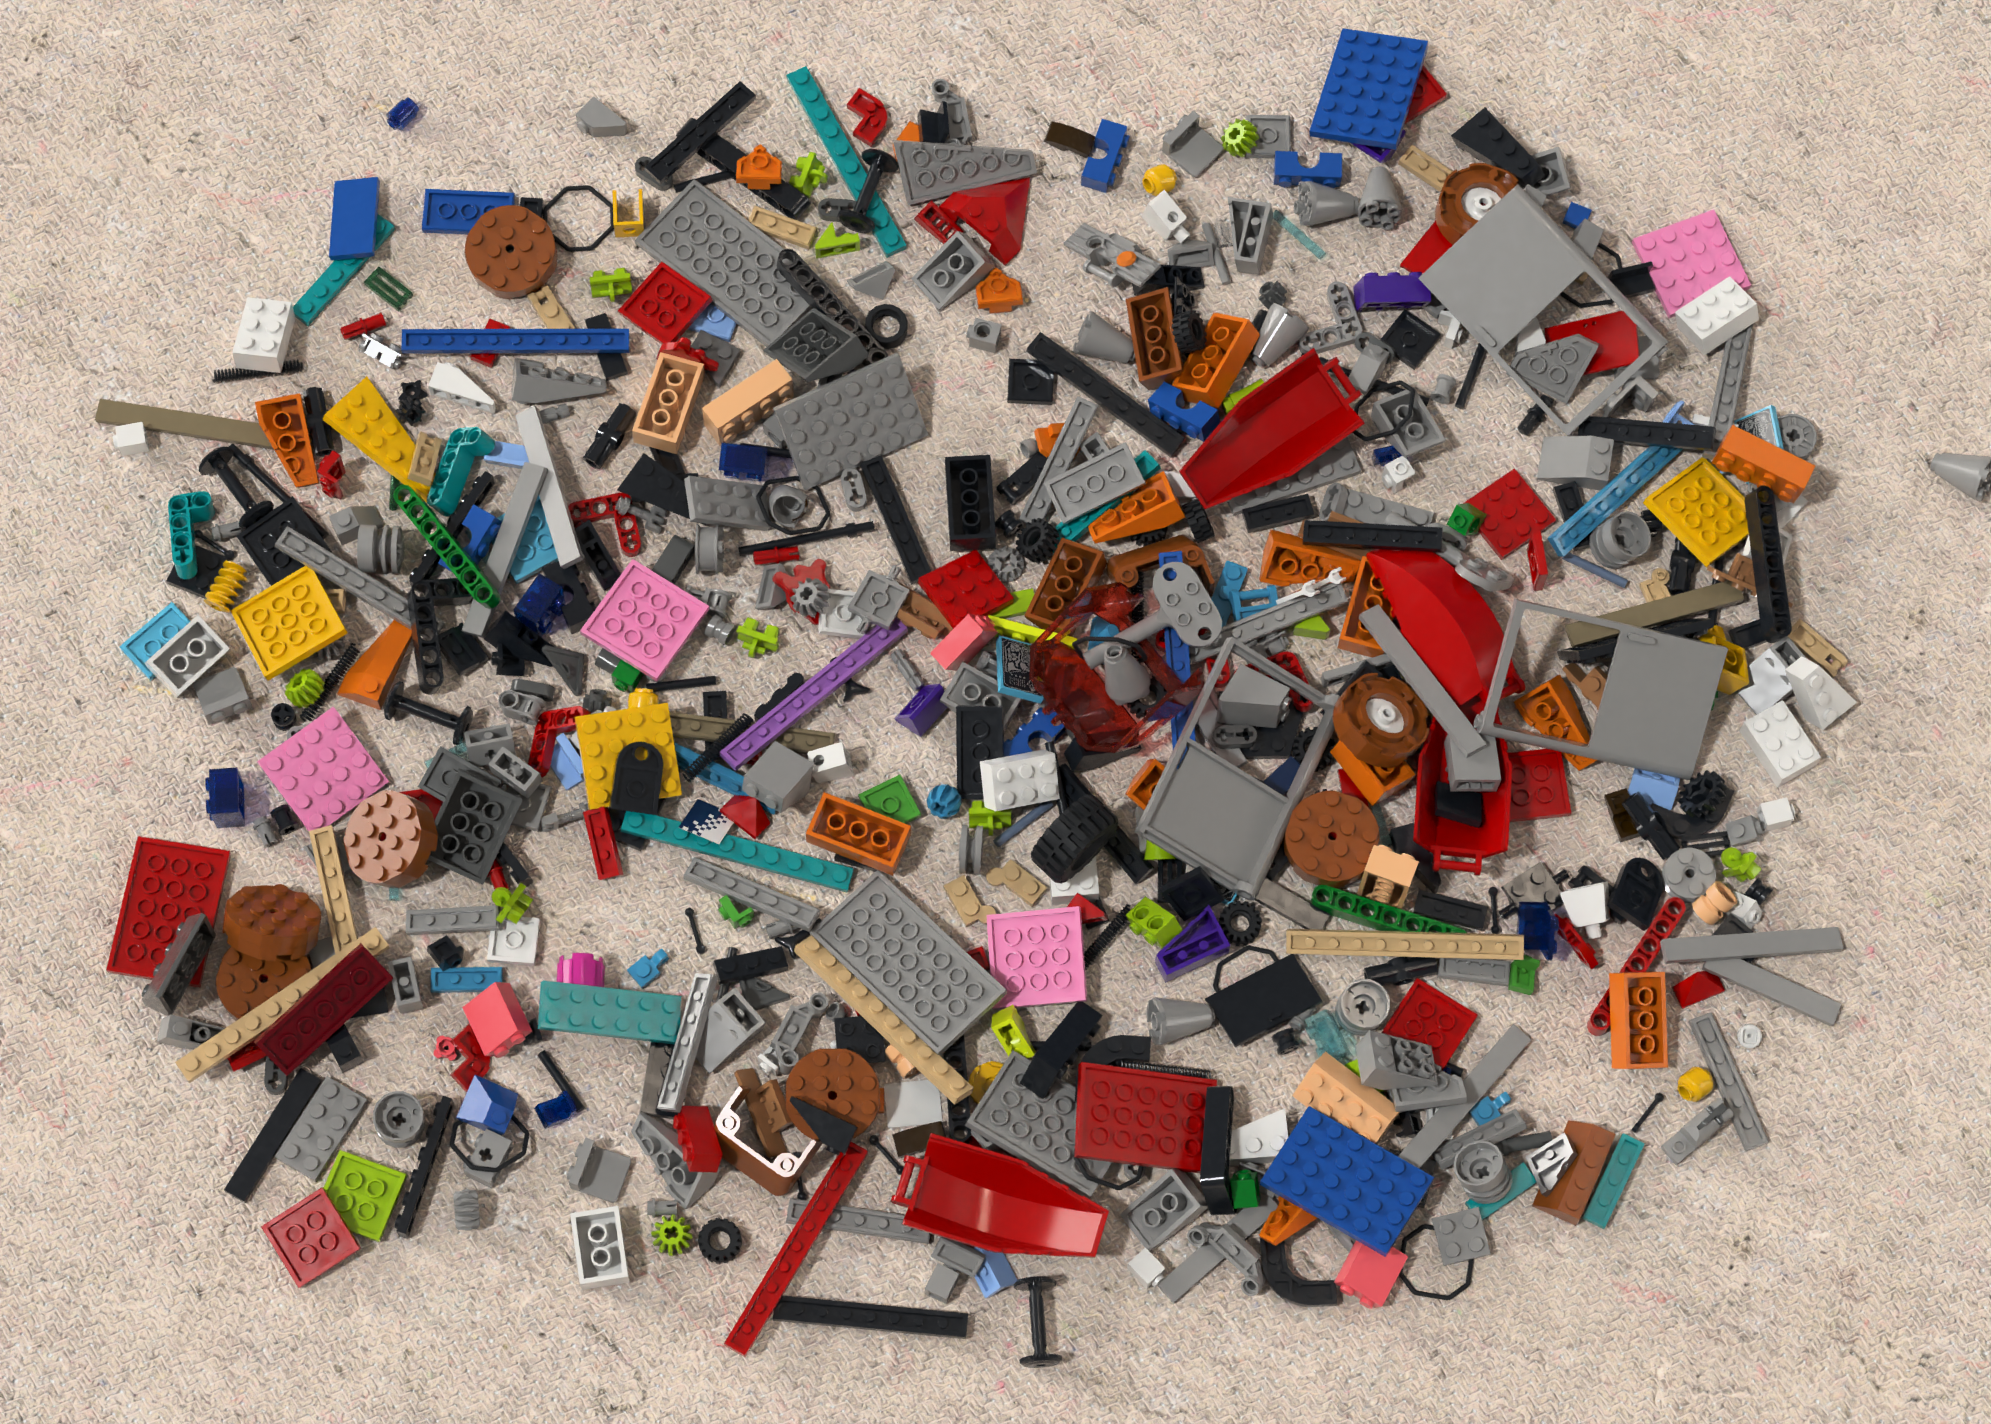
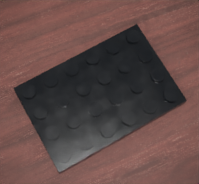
M1688 618L1648 629L1686 637L1687 635L1699 636L1707 634V629L1714 628L1712 618ZM1618 636L1576 648L1571 647L1559 650L1557 653L1560 660H1566L1567 663L1572 664L1595 662L1598 657L1611 658L1615 651Z

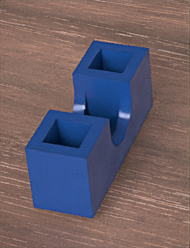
M1105 119L1101 120L1095 137V148L1105 151L1107 156L1102 159L1088 157L1081 176V186L1104 193L1107 192L1109 186H1113L1116 178L1114 173L1115 167H1120L1123 154H1120L1122 147H1127L1130 138L1127 135V126Z
M1275 151L1273 185L1290 187L1291 185L1298 186L1300 181H1312L1331 188L1340 187L1342 179V153L1320 152L1318 164L1313 168H1305L1298 162V152Z
M1165 381L1148 399L1150 412L1153 415L1166 421L1173 428H1179L1186 432L1191 438H1197L1204 442L1220 424L1218 410L1202 401H1199L1193 408L1182 409L1185 405L1182 391Z
M473 504L462 522V525L472 533L470 543L463 547V549L475 564L478 565L482 557H485L488 553L493 539L497 537L502 521ZM441 558L438 564L452 572ZM463 559L458 561L457 567L462 565Z
M1049 704L1044 709L1040 707L1033 714V719L1028 724L1024 723L1016 731L1017 735L1012 740L1007 739L1004 742V757L1032 752L1033 750L1028 744L1034 738H1043L1047 742L1054 741L1055 743L1066 732L1065 729L1068 726V721Z

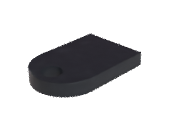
M633 742L620 750L615 762L609 809L657 815L663 759L653 745L646 742ZM638 747H643L647 751V757L642 761L635 757V750Z
M1644 858L1629 860L1621 867L1606 905L1643 931L1649 928L1663 891V879L1657 867ZM1641 868L1646 870L1648 877L1642 873Z

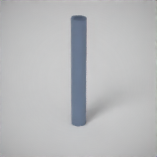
M1570 552L1562 558L1620 587L1625 588L1628 582L1627 579Z
M1051 801L1042 802L993 840L997 847L1003 845L1049 810L1053 803Z

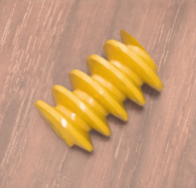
M225 560L223 562L224 568L219 569L218 573L220 576L214 578L216 584L210 585L211 592L205 594L206 599H204V602L215 610L229 613L230 609L226 607V604L234 605V601L230 597H238L239 594L235 591V588L243 589L239 581L247 582L248 579L243 575L247 571L242 566Z

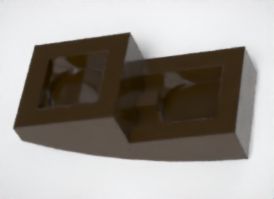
M1052 121L1044 142L1061 151L1068 149L1087 158L1092 149L1095 136L1072 126Z
M1626 788L1604 795L1608 812L1620 843L1640 837L1634 820L1622 806V802L1630 796Z
M942 1121L892 1134L898 1157L904 1158L905 1155L910 1156L926 1151L930 1133L946 1137Z

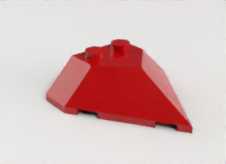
M1030 177L953 192L939 208L954 222L961 218L991 244L989 252L1006 266L1021 249Z

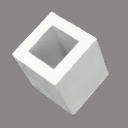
M143 422L115 427L116 435H113V443L115 449L119 448L122 456L149 451L146 429Z
M1787 797L1761 803L1756 810L1759 820L1763 823L1765 832L1788 827L1795 817L1794 807L1792 804H1789Z
M1146 1247L1127 1265V1269L1146 1289L1151 1285L1156 1287L1165 1278L1163 1276L1165 1267Z

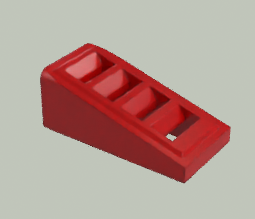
M932 200L914 218L920 226L943 244L956 231L963 233V230ZM931 212L933 216L929 220L925 217ZM938 218L940 221L934 226L932 222ZM943 224H946L947 227L942 232H940L938 229ZM952 229L954 232L947 239L944 235Z

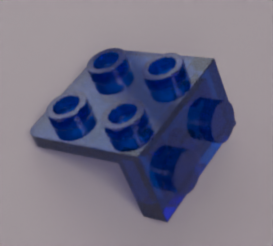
M1519 902L1516 934L1524 935V950H1541L1546 960L1552 961L1553 954L1557 953V941L1554 940V935L1559 929L1558 917H1555L1554 911L1551 910L1547 902Z

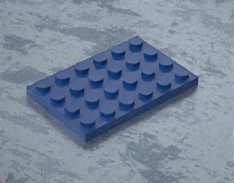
M1342 28L1310 127V137L1397 150L1429 47L1428 41Z
M1308 1106L1264 1174L1260 1185L1386 1257L1431 1186L1434 1177Z

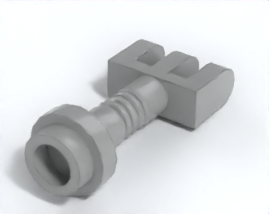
M628 497L619 498L615 507L619 514L625 515L628 512L646 520L645 529L655 533L661 532L662 528L655 524L663 525L664 519L657 515L666 517V510L653 506L649 512L630 504L631 499Z
M580 803L579 809L560 815H557L555 812L543 816L541 819L542 831L549 832L559 829L560 824L583 818L585 822L583 812L589 810L588 803Z

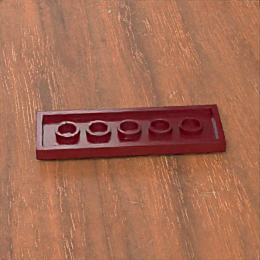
M360 943L256 1038L254 1042L288 1076L386 986L393 977Z

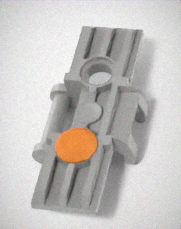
M1083 223L1063 243L1064 246L1087 258L1083 265L1084 272L1093 273L1107 281L1111 287L1118 286L1124 280L1141 287L1161 267V264L1143 255L1137 244L1117 233L1104 234L1086 223ZM1101 243L1098 248H1091L1093 244ZM1108 262L1113 263L1114 265L1111 267L1113 274L1100 268L1099 265L1104 266Z

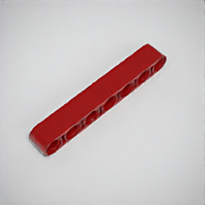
M1672 897L1665 902L1619 973L1646 972L1661 950L1660 941L1668 939L1686 910L1683 900L1678 897ZM1668 907L1677 908L1679 914H1671ZM1657 925H1662V926H1664V927L1666 928V931H1667V932H1666V933H1660V932H1658V931L1656 930V926H1657ZM1644 944H1650V945H1652L1653 948H1654V951H1653V952H1648V951H1646V950L1644 949L1643 945H1644ZM1631 963H1639L1642 970H1634ZM1608 988L1587 1022V1029L1594 1036L1604 1035L1611 1026L1610 1007L1606 1004V1001L1610 1000V988ZM1601 1019L1605 1026L1598 1027L1594 1024L1593 1020Z

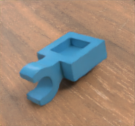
M663 949L657 951L650 960L644 955L629 967L627 972L644 989L661 975L657 968L669 960L668 955Z
M1507 1092L1502 1093L1493 1101L1487 1096L1476 1103L1469 1111V1114L1476 1124L1481 1126L1501 1116L1498 1110L1509 1104L1511 1098Z

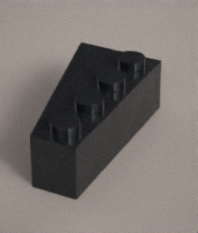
M1486 107L1451 135L1459 149L1465 150L1474 158L1480 159L1486 164L1507 170L1519 180L1518 184L1524 188L1527 184L1533 186L1545 176L1536 160Z
M643 453L617 491L690 519L685 482Z
M1077 1002L1034 1055L1020 1084L1044 1099L1058 1079L1061 1080L1068 1070L1067 1066L1069 1064L1072 1066L1079 1056V1050L1083 1052L1090 1042L1089 1037L1092 1036L1094 1038L1101 1028V1025L1098 1023L1103 1015L1086 1003Z

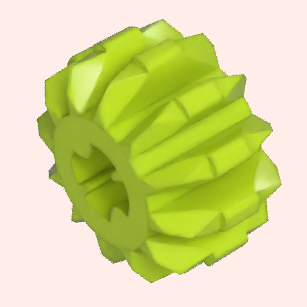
M1236 118L1234 124L1228 122L1229 127L1228 129H1223L1225 135L1221 137L1223 148L1235 157H1244L1246 152L1252 154L1251 148L1257 147L1255 141L1259 139L1257 128L1245 119L1240 120Z
M303 668L300 673H295V676L290 678V682L285 686L287 689L285 695L294 706L308 708L310 704L314 705L315 700L319 699V695L324 692L325 682L315 671Z
M674 1214L671 1215V1221H667V1218L663 1216V1225L656 1222L654 1226L657 1231L651 1232L652 1237L657 1238L653 1241V1245L660 1246L659 1252L661 1254L668 1249V1255L673 1256V1250L676 1249L680 1255L682 1254L681 1246L687 1249L690 1247L686 1240L693 1239V1235L687 1233L691 1230L690 1224L684 1225L685 1219L683 1217L676 1222ZM675 1231L677 1237H671L669 1240L667 1233L672 1234Z

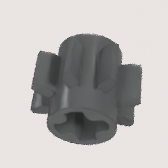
M1271 281L1266 282L1259 290L1261 296L1258 299L1267 309L1273 303L1282 306L1286 301L1284 294L1287 293V290L1278 281L1275 283Z
M592 689L589 694H585V697H583V708L588 709L591 713L596 710L604 712L605 708L611 706L612 698L607 697V692L601 689Z

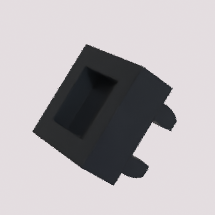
M1410 1111L1400 1113L1401 1119L1394 1120L1393 1124L1397 1126L1402 1124L1403 1130L1400 1133H1396V1137L1414 1138L1421 1130L1418 1113Z

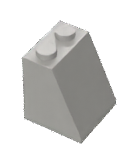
M1240 664L1218 700L1216 722L1276 728L1279 722H1284L1289 714L1290 709H1288V706L1291 702L1289 697L1290 688Z
M774 741L744 775L742 791L746 792L750 797L763 802L767 807L782 813L809 793L814 763Z

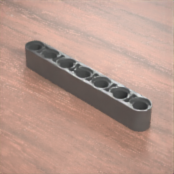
M674 535L651 571L675 585L695 552V545ZM602 648L596 658L595 665L612 674L621 659Z

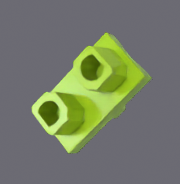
M809 152L808 157H798L796 168L802 173L800 176H791L789 184L807 198L811 197L814 187L817 188L819 183H826L828 180V175L824 173L825 167L816 158L817 154L815 152Z
M616 268L613 275H605V272L602 270L594 271L593 277H589L592 298L610 296V301L615 302V295L632 293L630 273H627L625 268Z
M747 617L743 626H738L737 639L744 641L742 648L749 650L748 657L754 658L756 653L764 655L766 649L777 652L779 647V628L767 625L764 634L757 632L759 622Z
M982 800L973 801L971 808H969V828L983 826V830L988 829V836H993V829L1011 827V809L994 811L985 808Z
M1733 847L1725 849L1721 854V860L1728 869L1723 870L1722 874L1726 878L1734 876L1740 882H1744L1747 878L1750 880L1754 879L1761 871V868L1754 862L1757 855L1753 852L1741 854L1738 849Z
M520 883L513 894L504 887H498L493 891L492 900L495 905L504 907L495 920L502 923L507 918L514 924L518 923L533 901L532 898L523 893L526 888L525 885Z

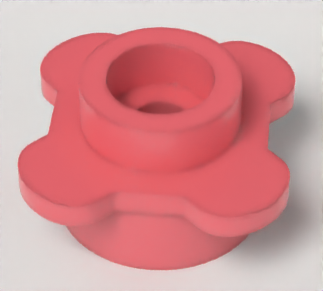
M441 1035L436 1039V1049L433 1052L436 1058H448L449 1061L457 1058V1048L450 1042L452 1038Z

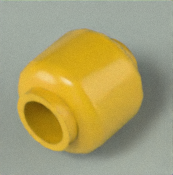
M1160 164L1145 172L1142 180L1143 187L1153 196L1159 195L1163 190L1168 193L1175 188L1177 176L1175 171L1169 166Z
M635 688V692L630 693L628 696V709L658 704V695L654 694L652 689Z
M1694 1066L1678 1079L1677 1088L1679 1094L1687 1101L1698 1102L1712 1091V1075L1708 1070Z

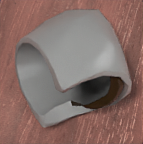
M780 485L769 495L770 512L776 522L789 528H795L798 521L807 511L808 495L800 489L788 485Z

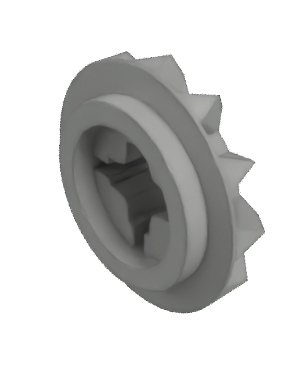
M1006 546L999 549L996 548L989 555L987 562L999 580L1003 582L1015 580L1021 575L1024 568L1022 555L1015 548H1008ZM1010 557L1009 564L1012 566L1007 565L1002 570V562L999 560L1005 561L1006 558Z

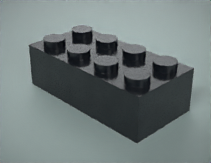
M990 455L945 457L950 551L996 549Z

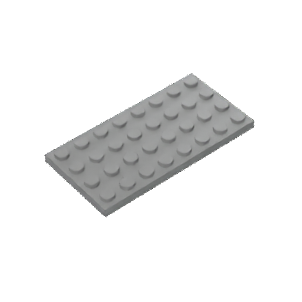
M695 179L635 239V244L659 263L662 261L710 295L713 300L711 302L712 305L766 347L800 320L811 308L777 269L779 253L784 249ZM790 259L782 260L785 265L793 264ZM804 275L797 276L798 280L802 282L808 280ZM820 278L829 288V284L822 278ZM817 291L812 293V295L815 298H821L823 296L820 292Z
M879 870L872 874L809 932L810 936L812 935L937 1055H942L1007 994V990Z

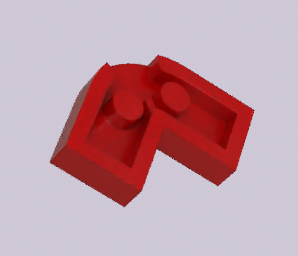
M858 88L847 103V109L863 118L853 131V136L872 147L887 125V112L884 104L879 99Z
M1555 913L1548 919L1557 934L1571 945L1581 962L1590 969L1599 964L1594 957L1596 952L1589 943H1585L1568 918L1562 919Z
M470 1024L466 1025L450 1041L466 1058L450 1074L465 1092H467L474 1075L483 1077L490 1069V1056L484 1055Z

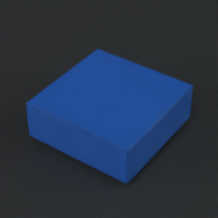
M1571 202L1562 224L1576 229L1584 219H1589L1592 210Z

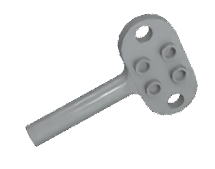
M1393 511L1384 522L1387 525L1417 526ZM1443 540L1441 552H1433L1451 566L1456 567L1455 571L1461 577L1489 592L1510 589L1515 580L1501 568L1479 557L1476 559L1469 558L1461 550Z
M1170 562L1159 568L1153 578V592L1160 605L1159 610L1113 636L1138 644L1162 629L1171 627L1185 644L1193 648H1204L1210 646L1218 639L1222 630V619L1195 571L1182 562ZM1166 570L1176 572L1177 576L1173 581L1164 579L1163 574ZM1201 629H1208L1212 636L1208 640H1202L1199 638L1198 632ZM1102 642L1083 653L1082 656L1088 667L1092 670L1104 663L1105 649L1109 645L1119 644L1126 650L1131 648V646L1119 642Z

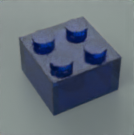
M722 443L718 470L724 473L723 476L725 478L739 479V475L746 476V479L750 481L761 482L762 478L768 477L770 450L764 447Z
M539 573L513 609L515 617L528 628L535 631L540 637L544 634L547 635L553 627L552 622L556 616L560 617L562 615L561 607L566 604L563 588Z
M238 768L209 769V777L205 778L206 791H209L210 800H206V812L210 816V821H214L217 828L244 827V781Z

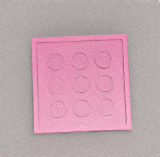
M1714 209L1632 240L1641 263L1651 261L1653 263L1649 274L1655 287L1654 290L1668 318L1676 316L1675 312L1729 276L1744 291L1751 287V283Z
M632 559L584 624L580 634L645 675L658 681L707 614L709 606Z
M334 706L257 761L308 832L331 825L389 782Z
M1081 907L987 915L990 975L1007 990V994L992 1009H1005L1011 1005H1014L1015 1008L1087 1001Z

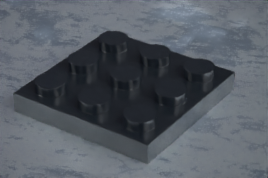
M293 496L236 536L271 586L305 566L274 547L287 526L332 553Z

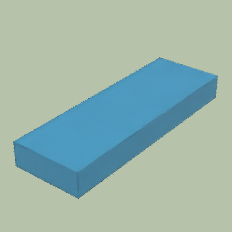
M455 967L448 968L445 971H442L441 968H431L430 991L431 993L483 992L494 982H503V968Z

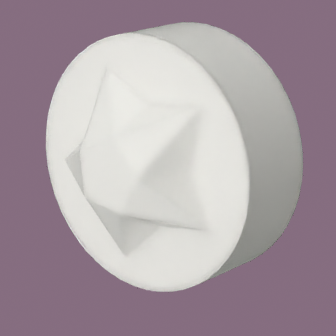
M1744 1024L1737 1031V1039L1742 1046L1754 1048L1761 1042L1762 1034L1757 1026Z

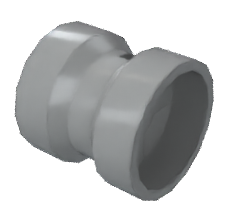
M714 615L705 629V635L710 638H717L719 643L726 646L736 630V625L730 622L726 623L720 616Z

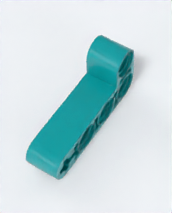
M465 427L454 430L448 439L427 496V504L445 517L450 516L458 505L475 456H484L491 453L495 447V440L479 427Z
M205 491L176 495L168 501L172 559L177 575L182 579H190L197 573L193 523L208 521L215 515L211 495Z

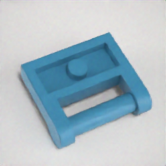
M1268 585L1263 589L1238 592V590L1229 591L1234 622L1276 606V600H1278L1276 586ZM1268 597L1269 604L1241 607L1240 603L1243 600Z

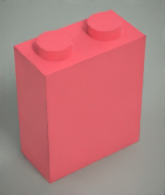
M968 614L930 654L945 670L957 671L962 661L968 664L998 633L994 628L995 624L987 616Z
M494 982L462 1007L485 1056H494L496 1058L505 1056L509 1053L510 1048L522 1043L525 1037L532 1032L510 983Z
M1356 1240L1334 1283L1340 1286L1339 1290L1342 1293L1359 1298L1361 1305L1369 1309L1382 1307L1408 1256L1392 1246L1387 1256L1384 1257Z

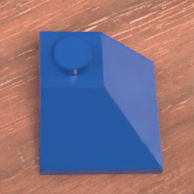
M474 1075L456 1119L483 1131L488 1129L502 1136L514 1113L518 1093L478 1075Z

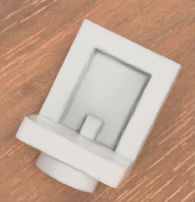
M1441 310L1438 323L1449 326L1443 346L1452 349L1454 341L1459 343L1463 330L1459 329L1461 323L1449 310Z
M1401 456L1384 465L1382 481L1387 488L1396 493L1402 490L1405 480L1415 475V471L1408 460Z
M1733 891L1737 904L1727 913H1723L1728 916L1731 913L1748 928L1752 929L1759 922L1762 911L1756 900Z
M769 1046L763 1054L760 1053L758 1055V1063H760L758 1066L766 1074L772 1073L777 1077L780 1073L775 1049Z

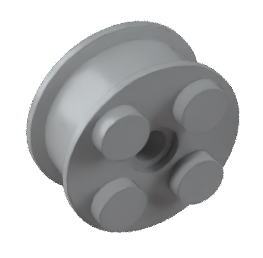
M696 524V574H699L700 571H715L716 575L719 572H723V526L716 524L715 527H700L699 524Z
M1680 849L1668 858L1662 869L1663 887L1671 897H1678L1685 903L1694 902L1701 895L1705 896L1706 890L1715 882V865L1712 859L1699 849ZM1685 873H1689L1692 878H1688Z

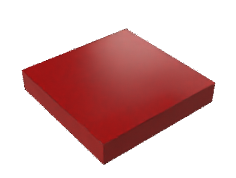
M1540 531L1533 532L1526 549L1534 591L1543 590L1548 576Z

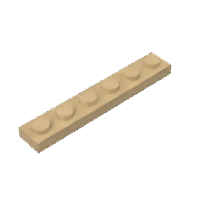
M330 825L311 830L309 834L336 954L357 940L358 937L334 827Z

